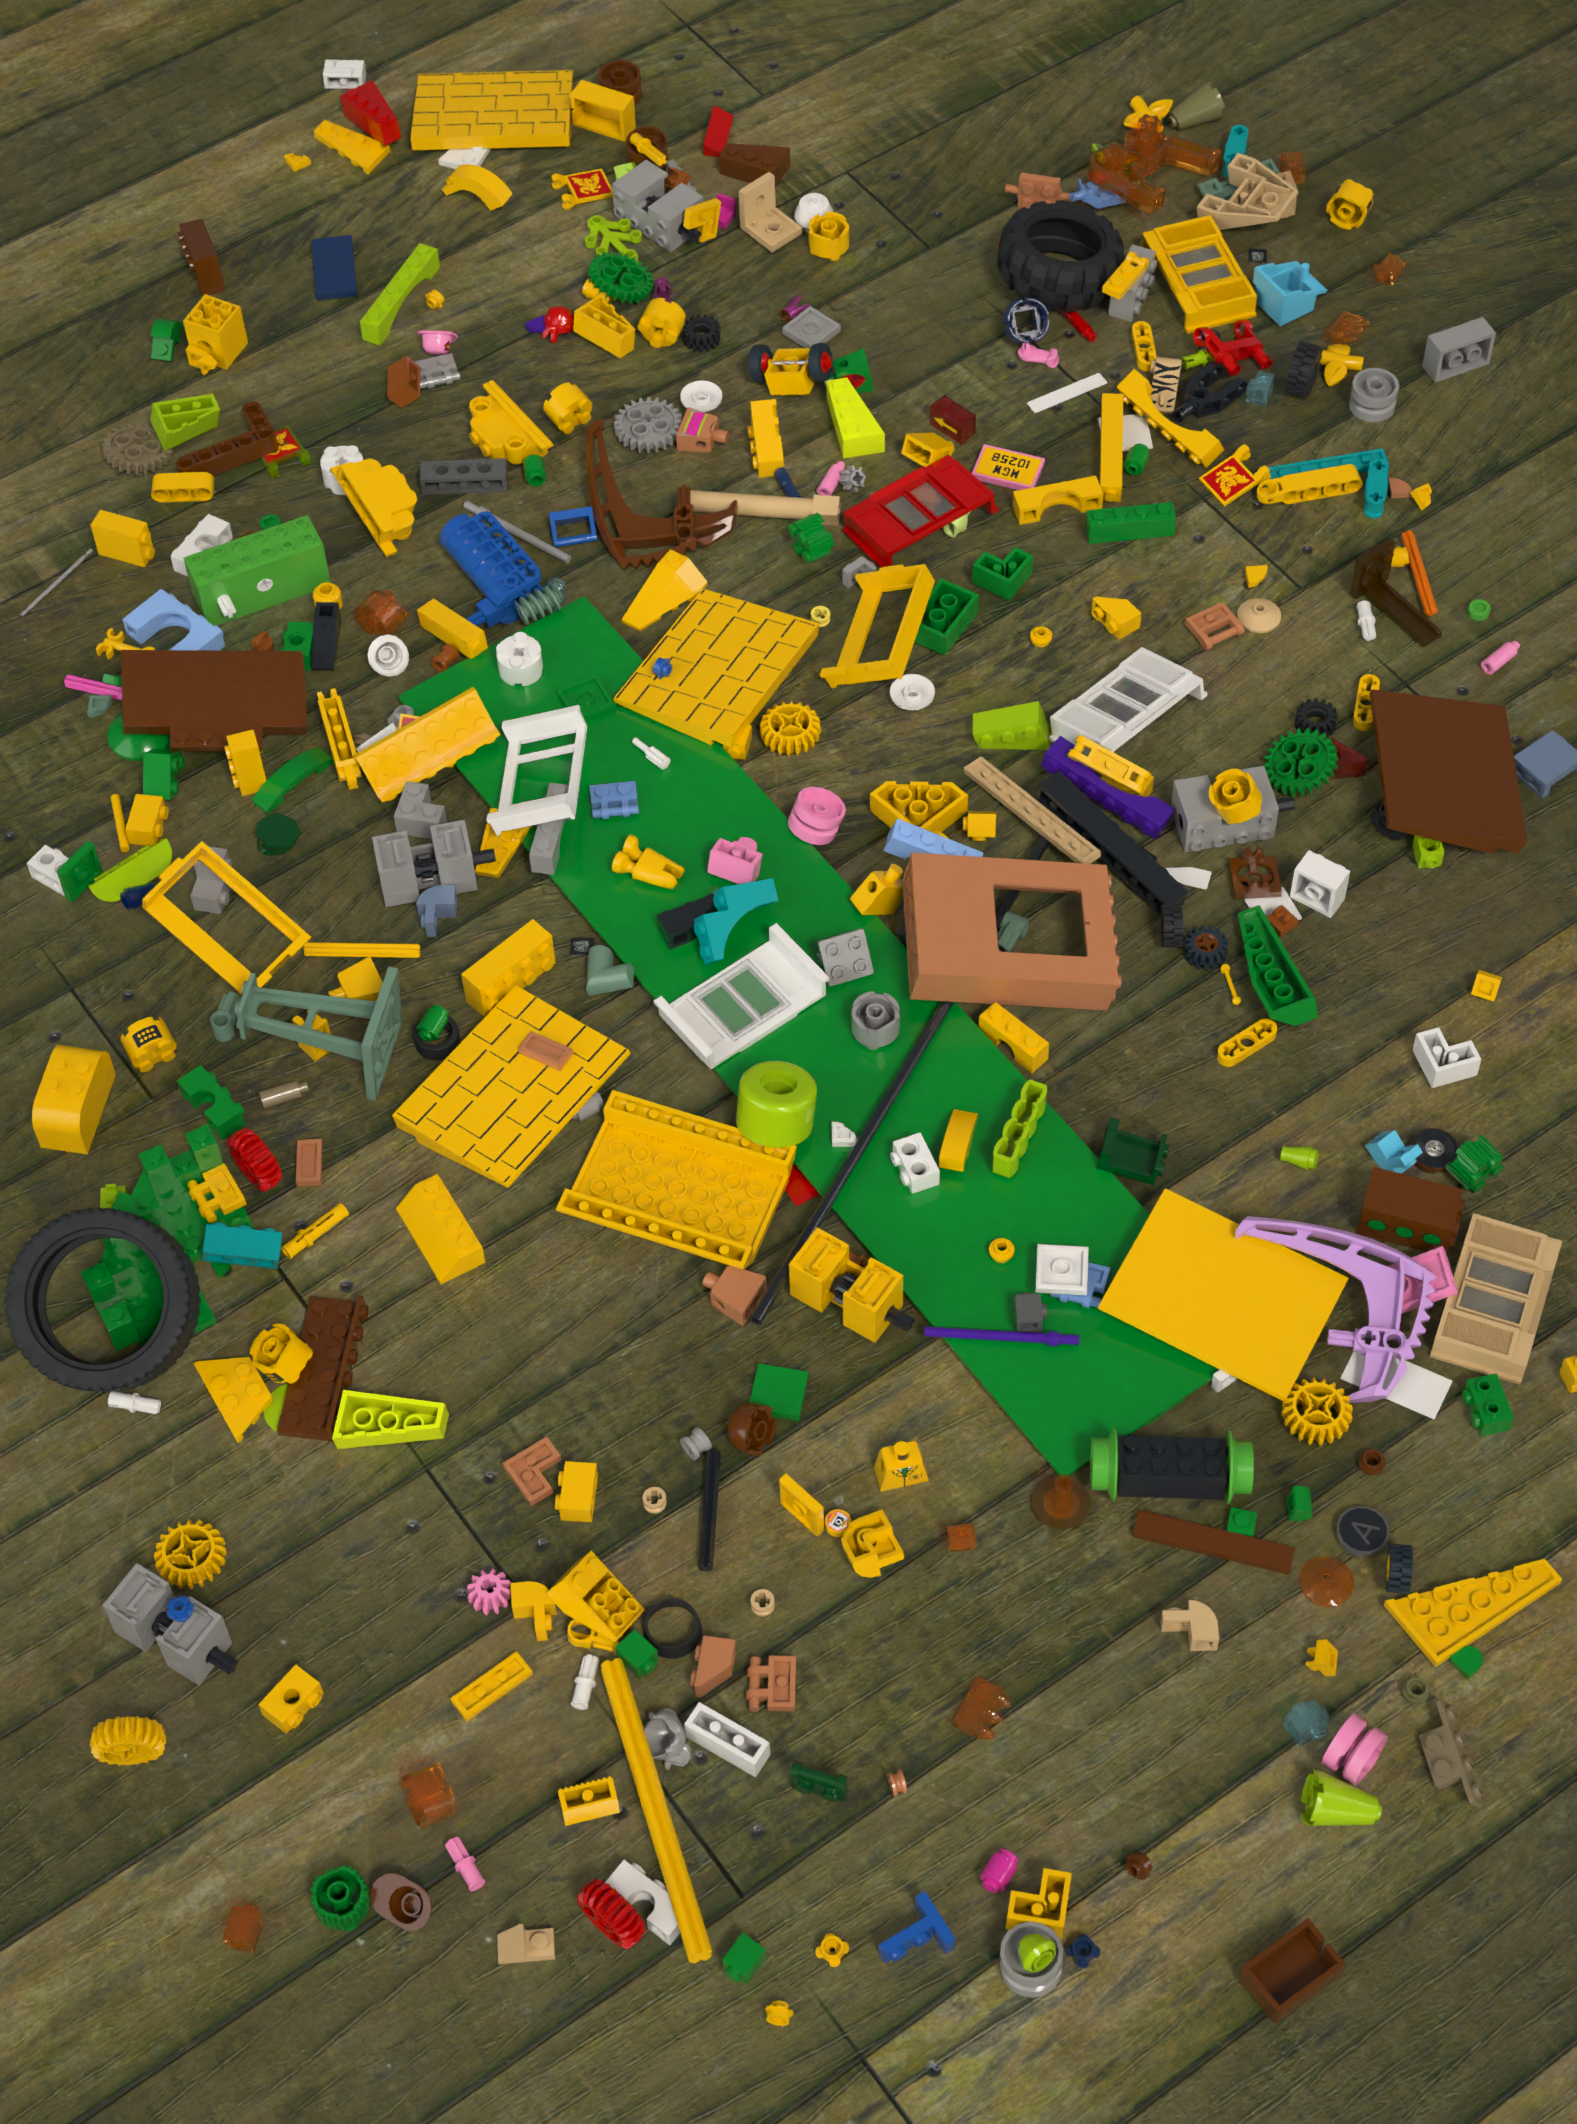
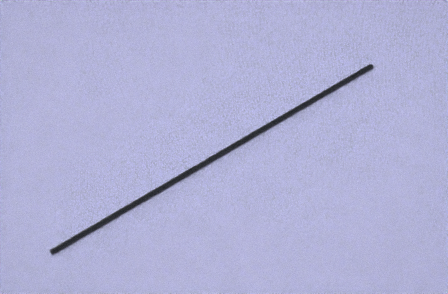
M1133 682L1126 696L1136 700L1143 686ZM1121 702L1113 717L1123 721L1131 707ZM1041 835L1026 860L1039 861L1050 842ZM1008 890L995 911L997 930L1002 924L1005 913L1011 909L1020 894V890ZM941 1001L751 1315L750 1320L754 1324H762L789 1279V1263L815 1229L819 1228L954 1002Z

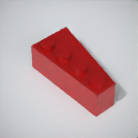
M373 80L350 89L339 96L344 116L381 144L386 146L401 138L397 118Z

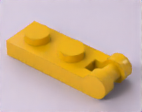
M1130 251L1124 262L1105 282L1102 292L1121 300L1147 269L1150 260L1146 257L1140 258L1137 256V253Z

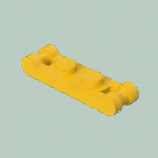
M1081 735L1077 736L1075 740L1076 745L1073 749H1070L1067 755L1070 759L1080 762L1128 788L1131 792L1141 795L1144 789L1142 787L1144 782L1148 781L1151 776L1148 771ZM1084 748L1091 750L1088 756L1081 754ZM1131 773L1137 776L1134 782L1129 780Z

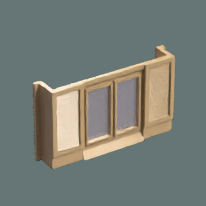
M1473 1213L1454 1274L1458 1293L1447 1297L1430 1357L1486 1375L1497 1373L1499 1379L1521 1385L1562 1241L1548 1237L1546 1234Z

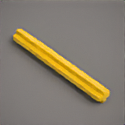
M307 942L303 949L305 956L419 958L421 954L419 944Z

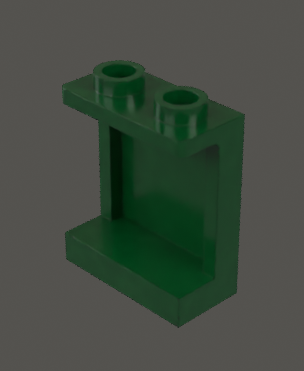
M1110 1117L1104 1133L1096 1168L1154 1185L1157 1176L1162 1177L1166 1163L1162 1162V1158L1166 1159L1170 1146L1166 1144L1167 1135L1162 1133L1160 1141H1155L1118 1130L1119 1119Z

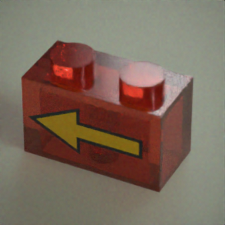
M944 395L930 406V425L962 445L976 434V415Z

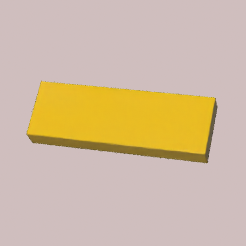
M516 1651L451 1697V1703L467 1722L532 1676L533 1672Z

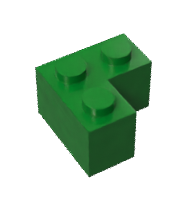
M1014 547L1004 560L984 551L973 564L972 583L1009 601L1033 574L1034 556L1017 547Z
M155 748L143 753V795L163 796L164 800L176 798V794L179 793V781H176V775L181 773L185 767V756H182V751Z

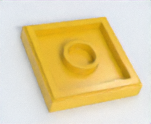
M787 1473L779 1479L780 1504L818 1537L824 1531V1507Z

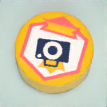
M841 1509L830 1511L825 1517V1529L828 1534L833 1537H843L846 1530L850 1527V1515Z

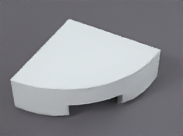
M832 1122V1147H853L857 1141L854 1132L842 1123Z

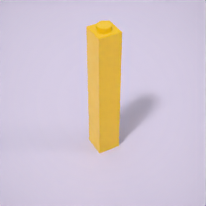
M1102 393L1100 487L1103 492V501L1121 502L1123 394Z

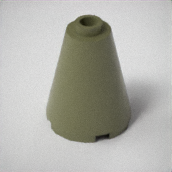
M1206 81L1170 112L1168 120L1172 128L1176 127L1177 130L1225 117L1226 113H1222V110L1225 109L1222 97L1216 87L1214 89L1210 87L1211 81Z

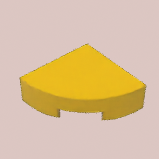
M294 153L284 155L285 162L293 172L311 165V160L306 155L297 156Z
M1429 483L1414 489L1410 493L1421 511L1431 503L1430 494L1432 490Z
M1267 565L1245 567L1248 588L1257 586L1259 582L1266 578Z

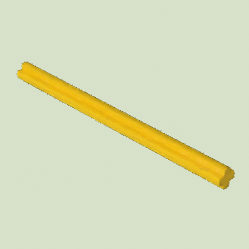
M616 1658L613 1661L606 1660L601 1664L602 1677L687 1957L690 1963H697L699 1960L706 1961L712 1957L711 1952L713 1951L623 1660L620 1658Z

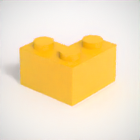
M1043 1868L1040 1895L1011 1890L1006 1930L1012 1929L1017 1924L1036 1922L1053 1929L1057 1936L1062 1939L1072 1873Z

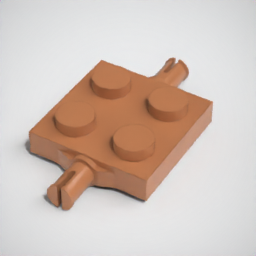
M1021 173L1018 186L1010 184L1005 186V193L1017 194L1018 209L1023 207L1029 209L1032 203L1046 201V203H1055L1056 200L1072 202L1069 197L1070 193L1062 192L1060 187L1061 178Z

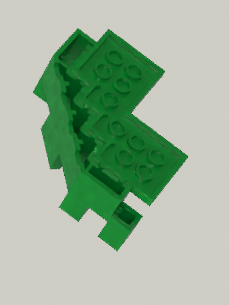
M208 1124L185 1133L189 1150L170 1159L167 1157L161 1144L139 1153L138 1156L143 1172L131 1196L127 1193L119 1192L111 1208L137 1215L169 1232V1235H172L185 1249L184 1252L190 1257L191 1263L202 1260L206 1224L223 1223L227 1227L236 1228L245 1225L255 1230L244 1207L226 1215L219 1208L214 1212L217 1220L213 1223H208L207 1219L201 1216L197 1202L193 1201L189 1195L190 1190L187 1186L189 1181L196 1180L199 1185L203 1183L201 1173L223 1164L217 1141ZM211 1192L205 1194L207 1201L214 1198ZM103 1238L102 1242L105 1250L98 1264L81 1271V1275L98 1317L116 1351L138 1341L143 1347L154 1334L163 1311L164 1292L160 1275L148 1255L135 1244L120 1238ZM202 1292L199 1293V1297H201V1304H199L200 1316L197 1318L198 1325L195 1327V1333L216 1324V1320Z

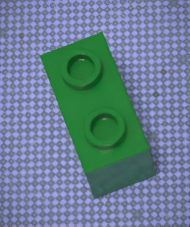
M288 622L287 631H283L284 647H281L280 651H303L304 670L312 671L314 622Z

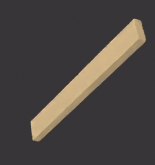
M982 756L964 767V773L1075 863L1091 864L1101 857L1099 849Z

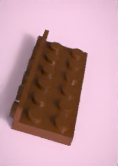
M358 1295L357 1301L310 1296L300 1337L307 1342L313 1354L300 1372L298 1380L288 1384L277 1428L278 1435L334 1442L332 1437L343 1390H347V1387L352 1385L353 1372H351L352 1365H356L358 1360V1349L356 1348L358 1342H362L364 1332L362 1323L363 1320H367L369 1306L365 1305L363 1296Z

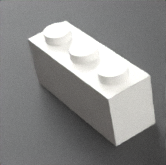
M700 1702L684 1724L686 1738L754 1777L758 1775L770 1756V1743Z

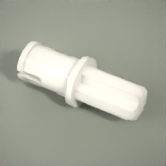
M1361 601L1356 606L1359 615L1358 625L1361 627L1363 638L1369 642L1376 638L1374 626L1376 620L1372 615L1370 602Z
M111 1391L108 1398L109 1407L126 1409L131 1413L141 1411L156 1414L159 1413L161 1407L160 1400L141 1397L138 1393L126 1394Z
M587 1654L583 1657L579 1676L575 1678L576 1688L571 1705L576 1709H588L592 1688L596 1686L594 1679L599 1659L596 1656Z

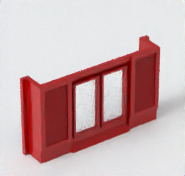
M948 454L924 468L921 467L869 495L870 498L844 511L845 526L841 528V531L878 567L893 566V554L974 509L983 506L989 513L994 514L999 511V507L995 505L994 493L961 463L954 460Z

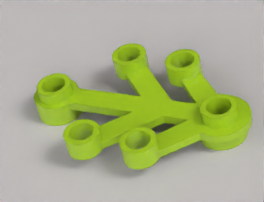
M599 215L588 219L587 227L590 229V234L585 237V246L590 249L597 246L598 234L603 235L600 247L596 248V256L597 254L602 255L603 252L608 254V248L611 244L622 256L628 254L629 259L635 257V262H639L638 254L632 249H627L619 241H631L632 243H640L642 241L640 230L622 233L630 231L631 222L629 219L623 218L619 222L607 221ZM609 229H617L622 232H612Z

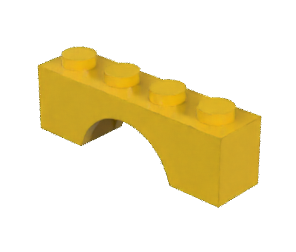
M1091 476L1013 491L1012 507L1019 525L1040 521L1043 511L1057 504L1073 506L1081 513L1087 510L1102 509L1103 492L1097 477Z

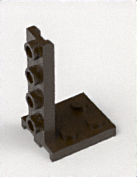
M1388 538L1356 558L1350 594L1355 599L1366 595L1425 647L1441 637V630L1385 582L1389 579L1395 549V542Z

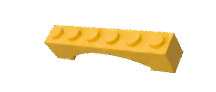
M1135 369L1117 386L1120 394H1123V402L1126 405L1129 403L1133 405V410L1140 417L1143 415L1147 417V422L1154 429L1157 427L1161 429V434L1168 441L1174 440L1176 442L1175 446L1182 453L1188 452L1190 454L1189 458L1196 465L1202 464L1207 468L1224 451L1220 441L1206 429L1202 432L1189 430L1165 418L1153 404L1151 397L1153 388L1149 381Z

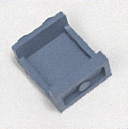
M1552 730L1514 756L1517 778L1543 799L1549 795L1553 784L1572 771L1577 773V750L1566 742L1562 736H1559Z

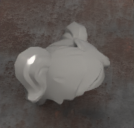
M663 1708L655 1714L650 1712L648 1717L651 1721L646 1724L644 1731L653 1759L664 1760L665 1770H670L671 1765H686L691 1757V1749L685 1743L686 1734L677 1713L669 1708Z

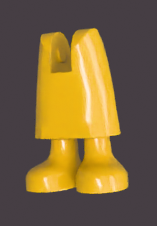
M631 834L624 843L623 852L619 851L616 854L612 864V871L615 873H630L633 879L666 889H674L677 885L676 879L681 878L685 871L682 866L649 847L642 852L639 849L638 838Z

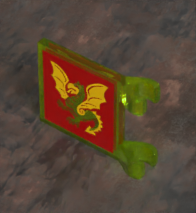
M289 426L275 430L279 445L278 449L260 458L272 478L280 476L277 470V463L297 455L303 466L311 463L309 452L304 449Z

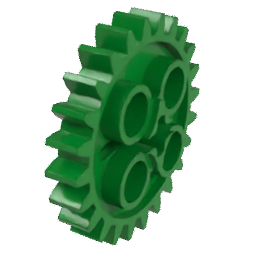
M610 251L609 255L606 252H603L602 255L597 254L596 258L593 257L588 269V276L591 277L590 282H594L593 287L600 288V293H607V298L613 296L614 301L618 298L622 303L625 300L632 304L633 300L639 303L640 299L644 301L646 297H649L654 285L652 284L654 281L651 278L652 273L647 272L648 267H641L642 262L637 263L635 262V257L629 259L628 254L622 256L620 252L617 255Z
M1298 728L1297 733L1294 735L1291 731H1288L1289 737L1287 738L1280 735V743L1273 741L1275 748L1267 749L1269 755L1264 756L1266 763L1263 766L1271 786H1274L1277 792L1281 790L1284 796L1289 791L1292 797H1295L1297 792H1300L1301 796L1304 797L1305 791H1309L1312 795L1313 788L1316 787L1318 790H1322L1320 784H1329L1327 777L1335 776L1332 770L1338 769L1336 764L1339 761L1336 754L1337 750L1332 740L1327 739L1325 733L1320 735L1316 729L1311 734L1309 728L1302 733L1300 728Z

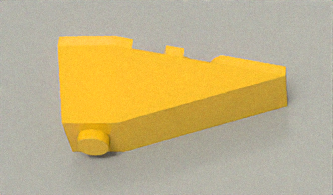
M670 549L654 568L621 619L622 623L641 631L660 620L661 615L666 612L677 610L679 608L678 605L687 600L689 602L692 601L701 589L708 585V582L688 557Z

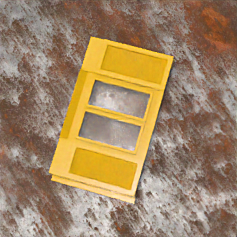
M1211 215L1154 228L1152 231L1142 233V240L1139 246L1156 251L1155 260H1157L1159 268L1185 313L1184 329L1187 334L1193 333L1199 327L1213 328L1233 323L1237 320L1256 317L1257 295L1246 275L1240 269Z

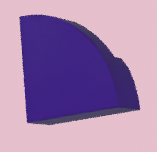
M542 315L526 322L525 329L531 333H543L546 328L544 326L545 317Z

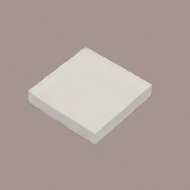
M1038 1244L1035 1293L1087 1295L1089 1247Z

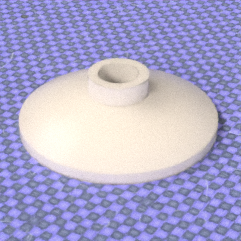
M695 381L682 389L680 399L685 408L690 407L702 412H708L720 405L722 391L712 382Z
M917 674L903 675L902 679L899 680L897 678L890 687L892 701L898 707L906 710L925 708L933 701L935 696V688L932 682L926 677Z

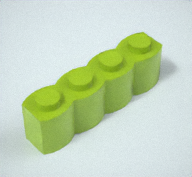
M1031 1079L1024 1084L1021 1090V1098L1012 1109V1117L1006 1122L1002 1138L998 1140L994 1147L993 1173L1008 1178L1016 1173L1019 1166V1158L1026 1152L1028 1139L1035 1133L1037 1120L1045 1111L1047 1085Z

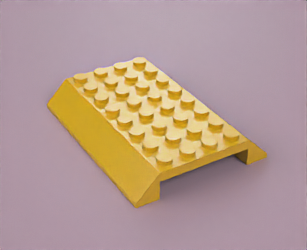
M612 1090L603 1109L605 1120L572 1189L565 1188L556 1211L744 1270L754 1262L789 1182L797 1146L774 1148L759 1145L743 1136L736 1127Z

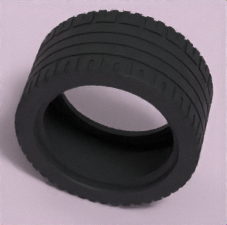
M87 1208L61 1215L58 1219L48 1222L47 1226L41 1227L38 1233H34L30 1237L31 1240L23 1245V1250L17 1254V1260L13 1262L12 1271L8 1275L7 1280L9 1282L5 1289V1292H7V1297H5L7 1307L5 1313L8 1316L7 1324L11 1328L10 1333L16 1341L17 1348L22 1351L21 1354L24 1358L28 1359L29 1363L38 1369V1372L47 1376L52 1381H57L58 1384L73 1389L98 1392L123 1391L158 1378V1375L168 1371V1368L172 1367L176 1360L184 1354L183 1351L188 1348L189 1341L195 1334V1327L198 1325L197 1318L200 1316L199 1304H201L199 1293L201 1292L198 1285V1276L194 1272L195 1268L190 1261V1257L184 1252L185 1249L172 1235L168 1234L169 1232L147 1219L125 1211L111 1208ZM97 1239H125L142 1249L158 1270L164 1292L161 1319L152 1337L133 1355L111 1364H91L68 1352L52 1332L46 1313L48 1284L59 1263L77 1247Z

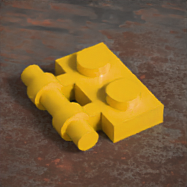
M225 1163L202 1173L205 1182L198 1185L196 1180H191L187 1183L190 1190L189 1195L193 1201L197 1202L201 1216L205 1217L208 1223H213L217 1220L214 1212L219 1208L226 1215L247 1205L243 1194ZM211 1192L214 1198L207 1201L205 1194Z

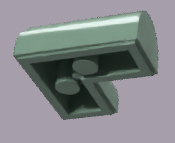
M597 945L589 949L586 992L589 996L633 987L634 967L631 963L613 966V952L610 948Z

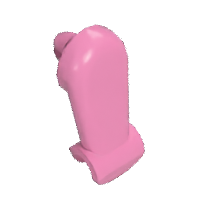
M1024 342L1018 350L1020 359L1025 362L1046 363L1050 368H1055L1059 363L1058 352L1053 348L1050 351H1046Z

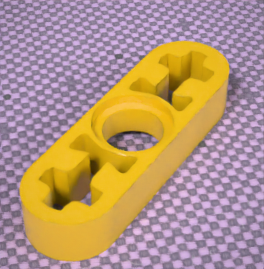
M1138 321L1132 326V341L1137 366L1142 371H1150L1152 360L1156 361L1157 358L1151 326L1147 322ZM1141 344H1146V345H1148L1149 347H1148V348H1141V347H1139V345H1141Z
M1372 674L1363 675L1359 681L1353 726L1360 731L1370 730L1373 726L1371 705H1363L1360 702L1364 699L1370 700L1371 691H1366L1367 684L1371 685V690H1379L1380 680ZM1362 713L1367 714L1366 721L1361 720Z
M1261 1019L1222 1043L1218 1048V1062L1225 1067H1232L1274 1041L1277 1034L1276 1023L1270 1019ZM1250 1039L1254 1044L1246 1047L1241 1044V1040ZM1226 1052L1227 1054H1231L1233 1052V1056H1224V1053Z

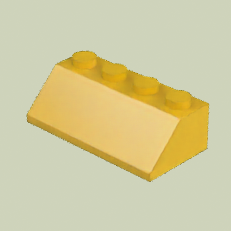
M436 1174L415 1184L396 1207V1211L440 1285L484 1264L483 1247L439 1175Z

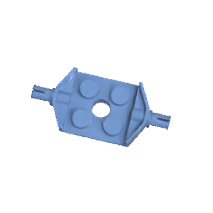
M1112 171L1110 172L1111 174H1115V175H1118V176L1123 177L1122 175H1119V174H1117V173H1115V172H1112ZM1079 178L1076 185L1077 192L1070 193L1069 196L1072 202L1081 200L1094 208H1104L1133 201L1124 193L1130 191V188L1126 184L1121 185L1116 179L1110 181L1108 185L1094 182L1082 184ZM1134 180L1131 184L1134 188L1141 187L1142 180Z

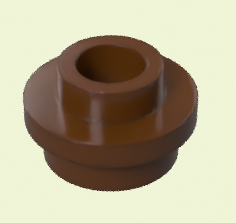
M1369 1449L1360 1455L1359 1467L1368 1475L1380 1474L1385 1467V1458L1378 1450ZM1373 1461L1376 1465L1372 1466L1369 1465L1367 1462Z
M1137 1852L1131 1853L1126 1858V1867L1132 1877L1139 1880H1145L1149 1877L1153 1867L1147 1855Z

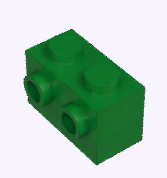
M1497 1373L1467 1379L1465 1388L1462 1390V1399L1464 1404L1470 1408L1472 1426L1478 1429L1480 1437L1510 1431L1514 1416Z

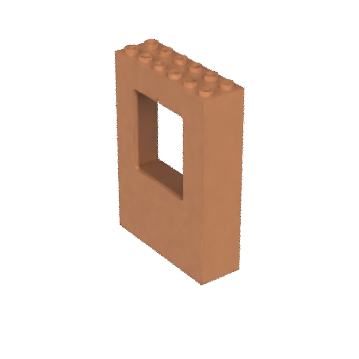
M911 852L903 876L910 999L983 1004L997 1002L1000 1005L1107 1011L1111 1001L1114 1002L1116 990L1121 987V975L1117 972L1119 954L1115 952L1117 934H1114L1113 931L1115 914H1112L1111 911L1113 895L1109 891L1111 875H1108L1107 865ZM993 889L1081 894L1087 956L999 951Z

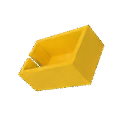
M581 80L571 92L574 126L624 142L628 134L636 128L634 96Z

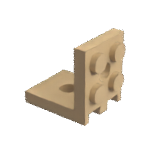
M766 173L739 190L740 228L769 251L774 252L802 234V227L776 208L775 176L772 173Z

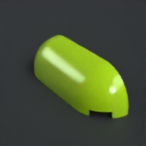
M167 838L161 839L152 847L148 844L94 878L95 882L88 885L91 892L103 901L115 902L161 875L169 867L172 859V849Z

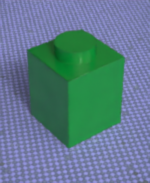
M635 1629L615 1647L616 1657L622 1659L624 1666L638 1679L645 1674L648 1675L653 1672L658 1665L657 1649Z
M742 1932L722 1959L723 1970H725L724 1974L735 1983L740 1981L747 1985L765 1961L766 1949Z

